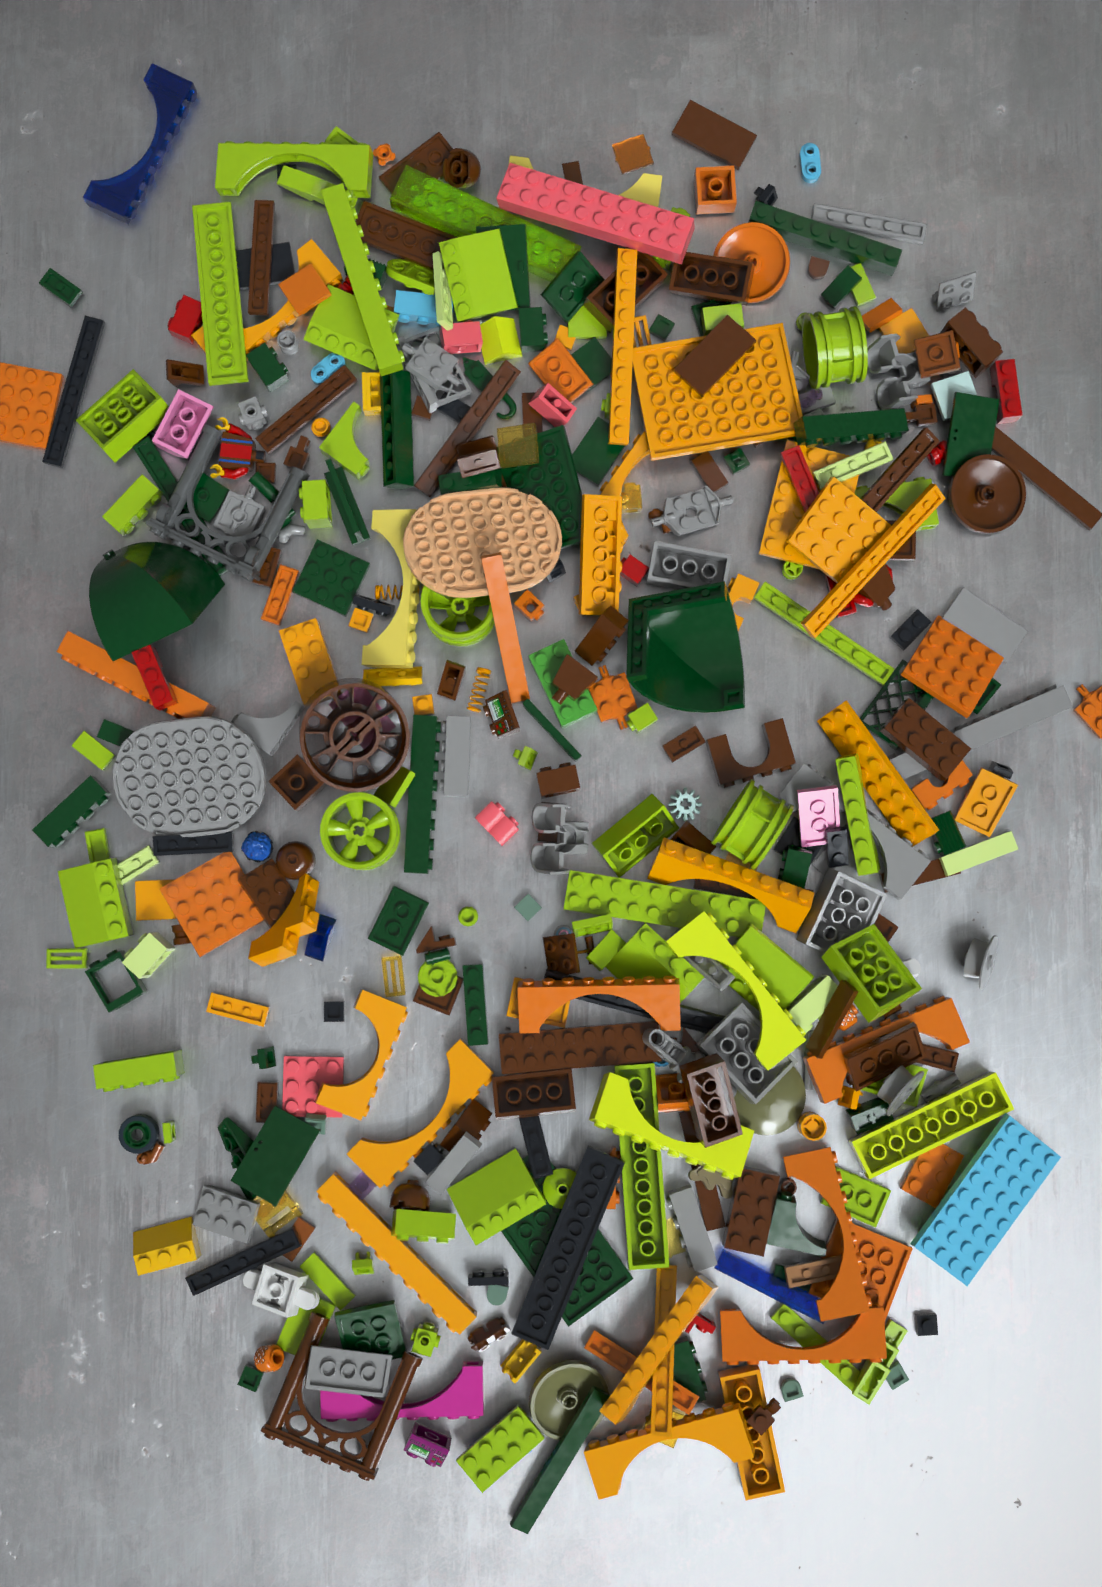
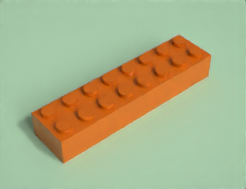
M67 631L56 651L62 654L61 659L76 667L78 666V668L92 675L97 673L96 677L111 685L114 681L113 685L127 693L131 690V695L144 702L149 699L148 703L153 706L136 665L122 658L112 661L105 649ZM169 683L178 703L166 708V713L177 719L182 717L212 716L216 707Z

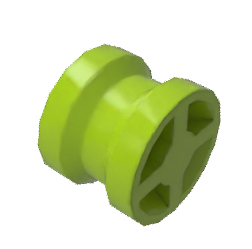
M788 561L782 566V574L788 580L798 578L803 570V565Z

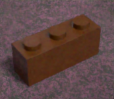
M609 606L575 649V652L591 666L597 661L601 663L608 655L605 651L607 649L610 651L617 643L615 638H620L627 630L625 625L629 620L614 607Z

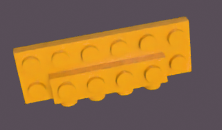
M582 495L579 615H602L609 606L614 607L619 612V593L622 588L620 573L622 571L620 553L623 550V543L621 541V533L623 532V522L621 521L622 496Z

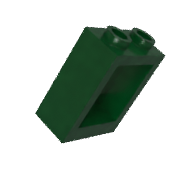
M117 949L106 955L107 959L102 962L97 960L89 965L90 969L85 971L109 1013L118 1010L148 992L142 980L125 966L136 988L116 1000H112L97 972L119 959L122 962L125 960V951H117Z

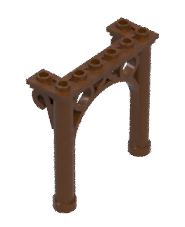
M311 1311L308 1318V1326L269 1419L261 1428V1432L265 1433L264 1436L268 1439L275 1440L277 1438L283 1441V1445L289 1448L298 1447L302 1449L301 1452L305 1455L312 1457L314 1454L321 1457L320 1460L326 1464L332 1465V1463L340 1466L339 1469L347 1473H351V1471L359 1474L358 1477L363 1480H374L379 1470L377 1467L417 1367H420L423 1358L412 1352L404 1351L381 1412L370 1425L352 1432L330 1429L319 1423L310 1414L303 1398V1382L307 1373L311 1345H319L330 1318L323 1314ZM297 1394V1401L300 1410H295L289 1413ZM296 1415H303L307 1421V1428L302 1431L294 1429L290 1423L291 1418ZM312 1426L315 1428L313 1432L317 1434L319 1442L304 1437ZM375 1428L367 1447L362 1435L369 1433ZM338 1438L343 1439L340 1443L341 1452L326 1446L329 1442H338ZM356 1438L362 1445V1451L358 1454L348 1452L345 1449V1442L347 1440Z

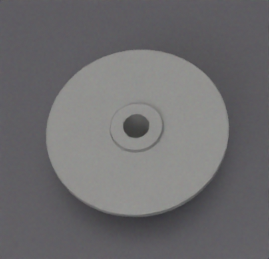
M996 935L991 938L989 943L974 938L969 950L965 954L964 976L979 978V988L982 990L986 987L993 970L998 948V936Z
M901 1065L885 1078L877 1097L890 1104L886 1111L887 1116L892 1115L913 1093L924 1076L923 1071L912 1076Z

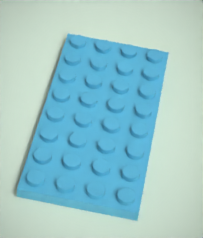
M1005 1113L910 1244L964 1285L968 1286L1061 1157L1010 1115Z

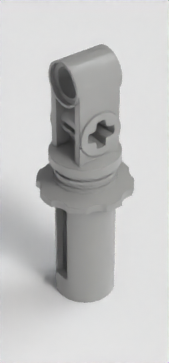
M649 1028L643 1033V1042L656 1052L660 1058L670 1064L669 1068L672 1071L678 1073L677 1081L679 1083H683L679 1066L704 1057L702 1051L699 1050L692 1053L689 1047H682L680 1043L660 1029ZM653 1033L657 1034V1040L655 1043L651 1041V1036ZM731 1085L733 1096L735 1097L737 1089Z

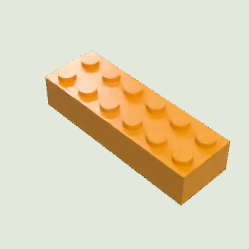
M745 1365L718 1371L724 1404L728 1402L740 1403L745 1421L759 1404L763 1408L767 1405L758 1365ZM746 1422L755 1448L754 1458L736 1462L745 1501L784 1493L785 1487L772 1425L761 1436Z

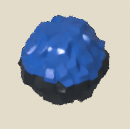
M253 831L245 838L241 851L244 852L248 860L260 863L271 856L274 850L273 841L266 833Z

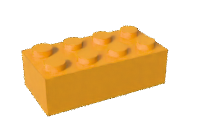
M316 618L279 630L304 706L317 690L332 681L338 680L320 623ZM342 689L338 690L337 696L343 693ZM328 694L318 703L333 699L331 694Z

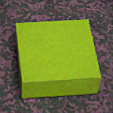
M171 1120L162 1123L164 1144L172 1143L176 1140L175 1121Z

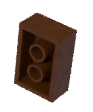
M965 307L946 323L940 333L953 330L955 341L959 344V359L970 373L977 378L992 366L1003 351L999 342L991 338L987 328L983 325L981 326L976 320L975 314Z

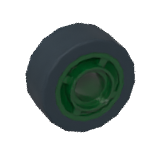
M136 1114L127 1118L119 1129L121 1146L133 1154L150 1150L159 1138L157 1122L145 1114ZM136 1129H140L143 1132L142 1139L136 1137Z

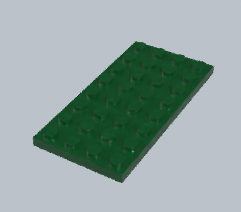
M526 1155L522 1159L533 1177L529 1158ZM551 1162L552 1170H555L556 1168ZM546 1177L534 1179L542 1194L543 1183ZM560 1186L559 1191L565 1193L567 1188ZM547 1200L546 1205L501 1231L533 1277L562 1210L553 1207ZM599 1228L562 1316L568 1327L634 1279Z

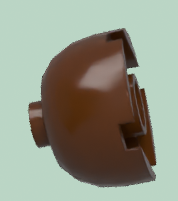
M455 148L449 152L448 159H445L443 162V177L450 184L451 188L467 189L472 187L480 177V162L471 151Z
M291 841L284 844L276 855V867L285 878L291 880H299L305 873L310 875L316 864L312 848L300 841Z
M407 1180V1183L400 1184L394 1189L389 1207H393L394 1210L429 1211L430 1195L425 1187L419 1185V1181Z

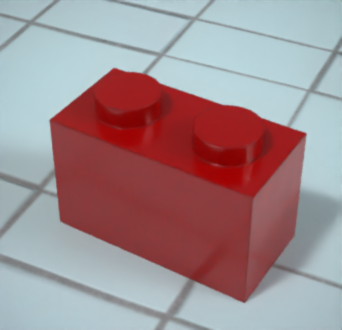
M183 295L182 299L176 304L174 317L169 319L168 331L173 337L193 345L194 339L191 335L201 328L203 324L201 302Z

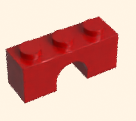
M1015 359L998 360L989 368L992 387L997 388L998 398L1000 399L997 424L1014 423L1023 416Z
M148 645L131 652L154 708L161 711L177 704L178 701L174 691L163 674L161 668L163 665L156 648Z

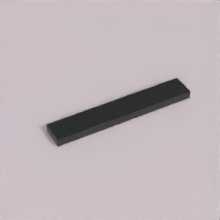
M292 1227L188 1275L185 1279L192 1295L195 1296L301 1247L302 1243L295 1227Z

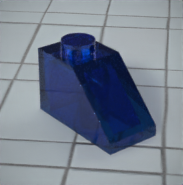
M319 914L317 931L310 933L308 936L305 956L324 961L337 919Z

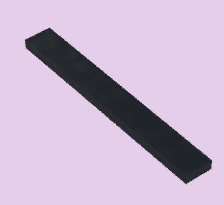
M86 315L84 317L42 460L44 464L63 468L104 329V320Z

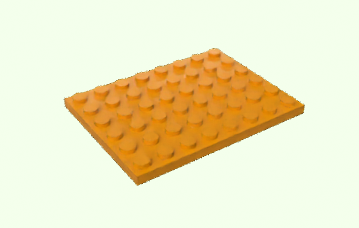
M783 323L744 329L756 339V343L703 397L674 372V369L706 336L633 348L632 367L651 461L796 436L793 423L803 415Z

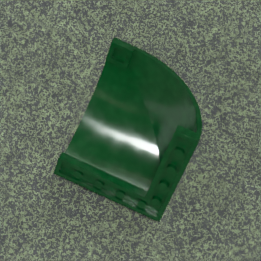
M140 542L125 546L115 552L111 549L103 554L104 558L97 564L91 575L89 601L97 633L111 660L115 661L193 624L225 586V583L204 560L183 548L161 542Z
M725 581L629 599L626 678L636 691L657 704L687 712L709 713L745 708L742 651L736 618Z

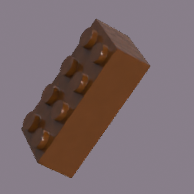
M637 251L635 309L665 281L668 275L649 254ZM616 270L586 298L583 305L609 333L613 331Z
M686 252L682 265L674 262L669 291L677 295L733 304L741 303V305L747 306L755 266L753 262Z
M910 698L902 702L880 729L881 733L940 781L946 780L972 749Z
M715 1053L680 1065L679 1068L697 1139L706 1148L743 1135L725 1061Z
M572 1069L492 1077L496 1120L576 1112Z
M744 1166L741 1177L735 1178L733 1196L731 1197L722 1240L724 1248L764 1257L780 1176L777 1173Z

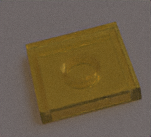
M535 423L497 428L501 468L539 463Z

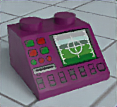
M415 1422L405 1443L404 1451L412 1458L419 1457L425 1460V1463L432 1467H436V1465L441 1467L450 1451L452 1438Z

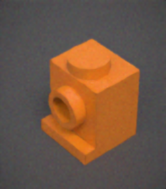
M528 589L514 603V607L531 622L534 619L538 621L545 613L543 611L544 604ZM529 605H532L535 608L531 612L527 610V607Z

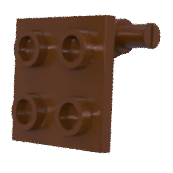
M575 933L543 937L547 969L565 974L580 973L578 954L587 953L589 955L594 949L593 936L585 937L587 949L577 951Z

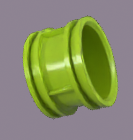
M852 306L849 309L840 308L836 313L823 314L821 311L815 312L814 315L806 313L802 323V347L806 373L810 376L808 381L812 389H819L820 386L827 388L831 383L845 381L847 384H853L855 381L857 383L864 382L867 375L868 350L864 322L859 309L856 306Z
M424 585L421 594V609L429 629L439 640L453 646H469L483 640L491 632L495 623L489 595L471 598L450 597L447 599ZM462 603L464 610L460 609V611H457L456 605H461ZM489 605L487 615L483 621L473 615L475 607ZM431 609H446L449 617L438 625L431 616ZM457 622H466L469 628L468 631L454 632Z
M751 779L723 819L711 840V844L719 843V849L722 851L724 849L741 859L743 864L749 862L750 868L754 870L767 855L793 812L794 805L789 804L786 806V800H779L763 790L764 787L762 785L754 786L755 781Z
M354 792L339 797L326 809L320 824V837L327 854L340 865L356 870H370L382 866L394 855L400 843L401 828L397 815L388 804L374 795ZM363 803H371L382 809L370 820L363 817ZM345 808L348 809L352 817L347 824L336 820ZM389 825L390 835L387 844L374 837L375 829ZM358 826L365 829L363 831L364 835L355 834ZM345 835L349 841L341 852L338 851L333 836ZM367 845L374 858L363 862H355L358 846Z

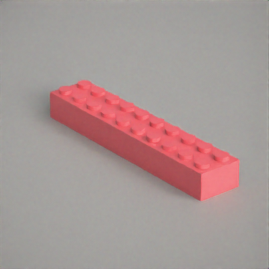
M509 163L496 198L499 209L681 265L695 229L694 218L513 163Z

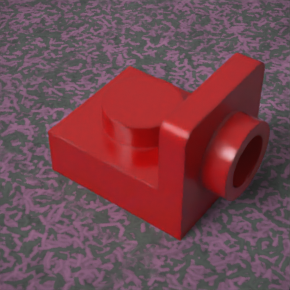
M698 1313L685 1329V1332L689 1334L694 1324H696L695 1327L699 1331L713 1334L716 1325L715 1322Z

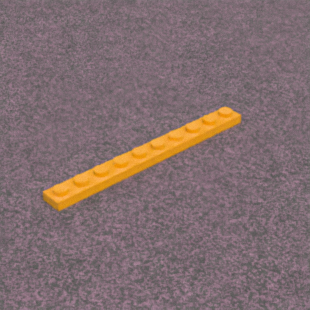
M618 248L616 254L608 444L614 445L629 444L637 250Z
M930 484L801 622V625L811 637L816 638L946 499L936 484Z

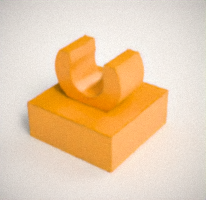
M843 1086L841 1091L843 1097L839 1098L838 1105L857 1110V1107L861 1106L858 1103L859 1096H863V1093L860 1090L856 1092L852 1087Z

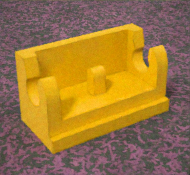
M362 372L363 412L365 416L381 415L380 372Z
M521 1339L501 1363L502 1372L504 1374L507 1373L511 1381L516 1384L540 1355L542 1347Z

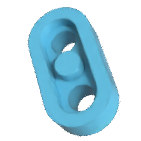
M806 143L802 146L799 153L801 176L805 182L814 183L821 175L819 148L815 144ZM811 150L813 154H808L807 151ZM809 169H814L815 172L811 173Z
M330 353L312 368L311 378L313 382L320 385L343 365H346L344 357L335 353ZM337 359L338 363L332 364V361ZM318 372H324L322 376H317Z

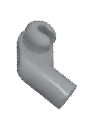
M288 524L280 530L278 541L286 543L292 534L304 536L306 527Z

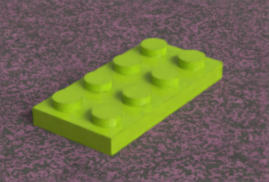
M517 1405L456 1459V1462L483 1493L543 1441L545 1436L523 1409Z

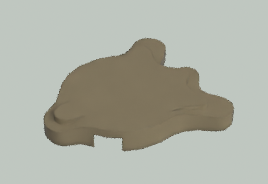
M700 1164L689 1171V1179L692 1181L701 1180L707 1190H713L715 1185H718L723 1198L729 1199L733 1196V1180L723 1178L721 1176L722 1173L717 1171L715 1173L708 1172Z

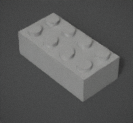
M654 541L646 584L677 590L723 581L727 585L732 555Z

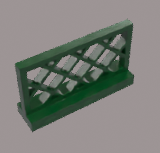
M331 458L325 460L329 472L324 473L352 545L355 546L370 540V535L342 466L335 469Z
M903 659L860 717L868 731L888 743L895 751L899 746L880 732L881 727L885 723L880 724L878 713L890 712V717L893 715L892 711H896L898 707L891 708L890 698L901 696L903 702L904 695L915 694V703L924 710H926L934 698L923 689L917 690L915 684H913V691L903 692L901 682L909 681L906 678L900 679L899 671L908 663ZM898 683L900 693L889 695L888 686ZM887 698L889 708L878 710L877 701ZM876 714L877 724L868 725L864 722L867 715Z

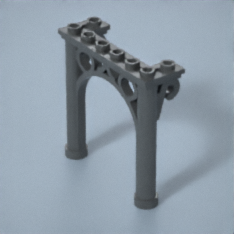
M205 424L201 431L202 435L168 503H163L160 506L156 520L150 518L149 521L146 520L145 524L150 527L149 531L153 532L154 535L164 540L168 537L173 540L172 543L180 548L186 546L190 548L189 552L199 557L203 554L208 557L207 561L218 565V563L225 565L224 569L235 574L238 571L242 578L250 582L253 579L259 582L261 579L259 572L299 494V487H302V481H307L310 475L299 468L291 467L266 520L254 532L237 537L218 534L201 522L193 502L195 488L223 434L216 428ZM186 501H187V505H188V509H189V512H190V513H186V514H181V515H180V513H181V511H182V509H183V507H184V505H185V503H186ZM185 519H193L196 527L194 531L188 533L181 530V522ZM200 528L203 530L201 534L205 537V545L191 539L200 533ZM259 537L255 546L250 547L247 542ZM225 542H228L225 547L228 556L213 550L215 546L225 545ZM243 543L246 548V554L242 557L232 555L231 547L234 544Z

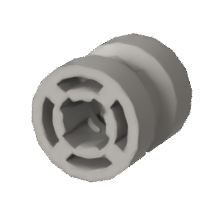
M284 330L279 333L277 342L281 351L286 355L295 354L299 349L296 335L290 330Z

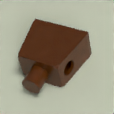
M567 654L552 682V685L558 689L552 696V699L559 705L564 702L567 696L575 701L596 682L598 676Z

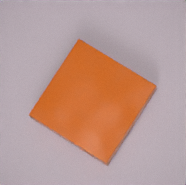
M311 264L278 284L299 316L332 296Z

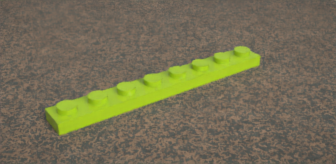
M764 582L753 599L811 637L801 625V622L809 615L810 611L767 582ZM829 624L816 638L811 637L882 686L894 671L893 667Z

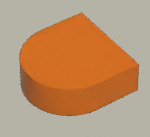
M918 395V398L910 404L911 408L914 409L917 405L932 404V395Z

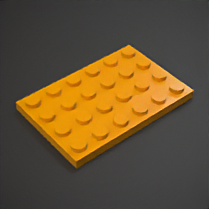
M787 440L784 451L798 446L797 442ZM806 445L800 446L820 493L812 473L845 459L849 455L817 447L806 448ZM781 459L758 554L819 569L786 542V539L803 517L804 511ZM859 475L841 483L855 494Z

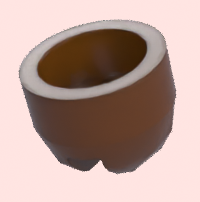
M791 1178L782 1180L780 1185L781 1191L794 1194L797 1190L796 1182Z

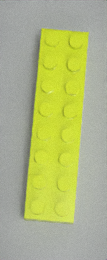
M989 1072L947 1092L943 1096L941 1095L894 1118V1121L873 1128L848 1141L866 1178L872 1179L1014 1110V1107L996 1072Z

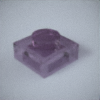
M362 1171L348 1187L363 1200L377 1185Z

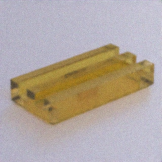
M402 955L382 958L386 997L406 995ZM394 960H398L401 992L397 990ZM386 961H390L393 984L392 993H390Z

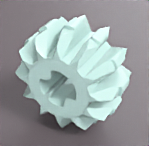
M684 788L683 795L677 789L676 794L678 797L675 795L670 796L675 802H669L668 806H675L670 813L673 814L677 811L676 819H679L682 814L683 821H687L688 814L693 820L695 817L692 811L696 814L700 813V810L695 808L702 806V803H696L700 795L693 797L692 795L695 793L693 789L687 794L688 790ZM683 799L690 803V807L688 806L687 810L684 809V806H680V802L682 803Z

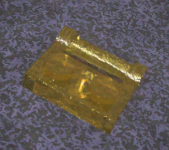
M285 1191L276 1207L263 1199L259 1202L261 1204L256 1221L266 1235L271 1238L295 1217H300L303 1211L289 1193ZM289 1206L291 1211L272 1226L267 1223L272 1217Z

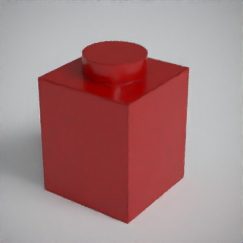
M630 554L627 559L624 557L621 560L622 571L620 576L637 587L648 573L649 567Z

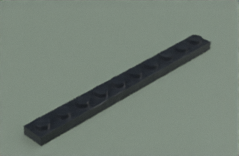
M546 969L544 978H553L554 980H562L568 977L574 978V980L583 979ZM591 994L575 998L654 1019L637 1004L619 996ZM680 1004L681 1027L707 1034L726 1017Z

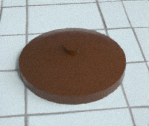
M980 455L963 463L954 473L949 485V503L956 519L967 529L982 534L995 533L1011 526L1021 515L1026 502V486L1021 473L1010 461L997 455Z

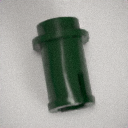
M448 948L433 952L427 951L424 954L426 965L433 966L434 963L450 960Z

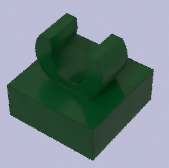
M741 447L723 458L732 475L750 466V462Z
M274 1046L257 1049L258 1054L251 1056L252 1064L259 1063V1069L276 1066Z

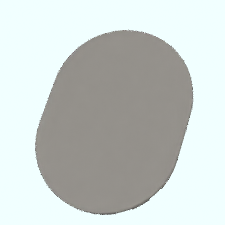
M213 716L165 720L145 725L133 732L122 743L113 765V786L123 811H126L137 826L156 836L181 835L182 837H196L232 831L247 822L254 815L263 800L266 790L267 776L265 763L253 739L236 724Z

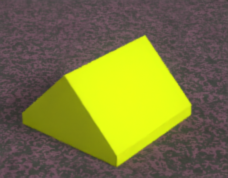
M494 316L480 324L483 339L481 350L485 365L522 357L513 318Z

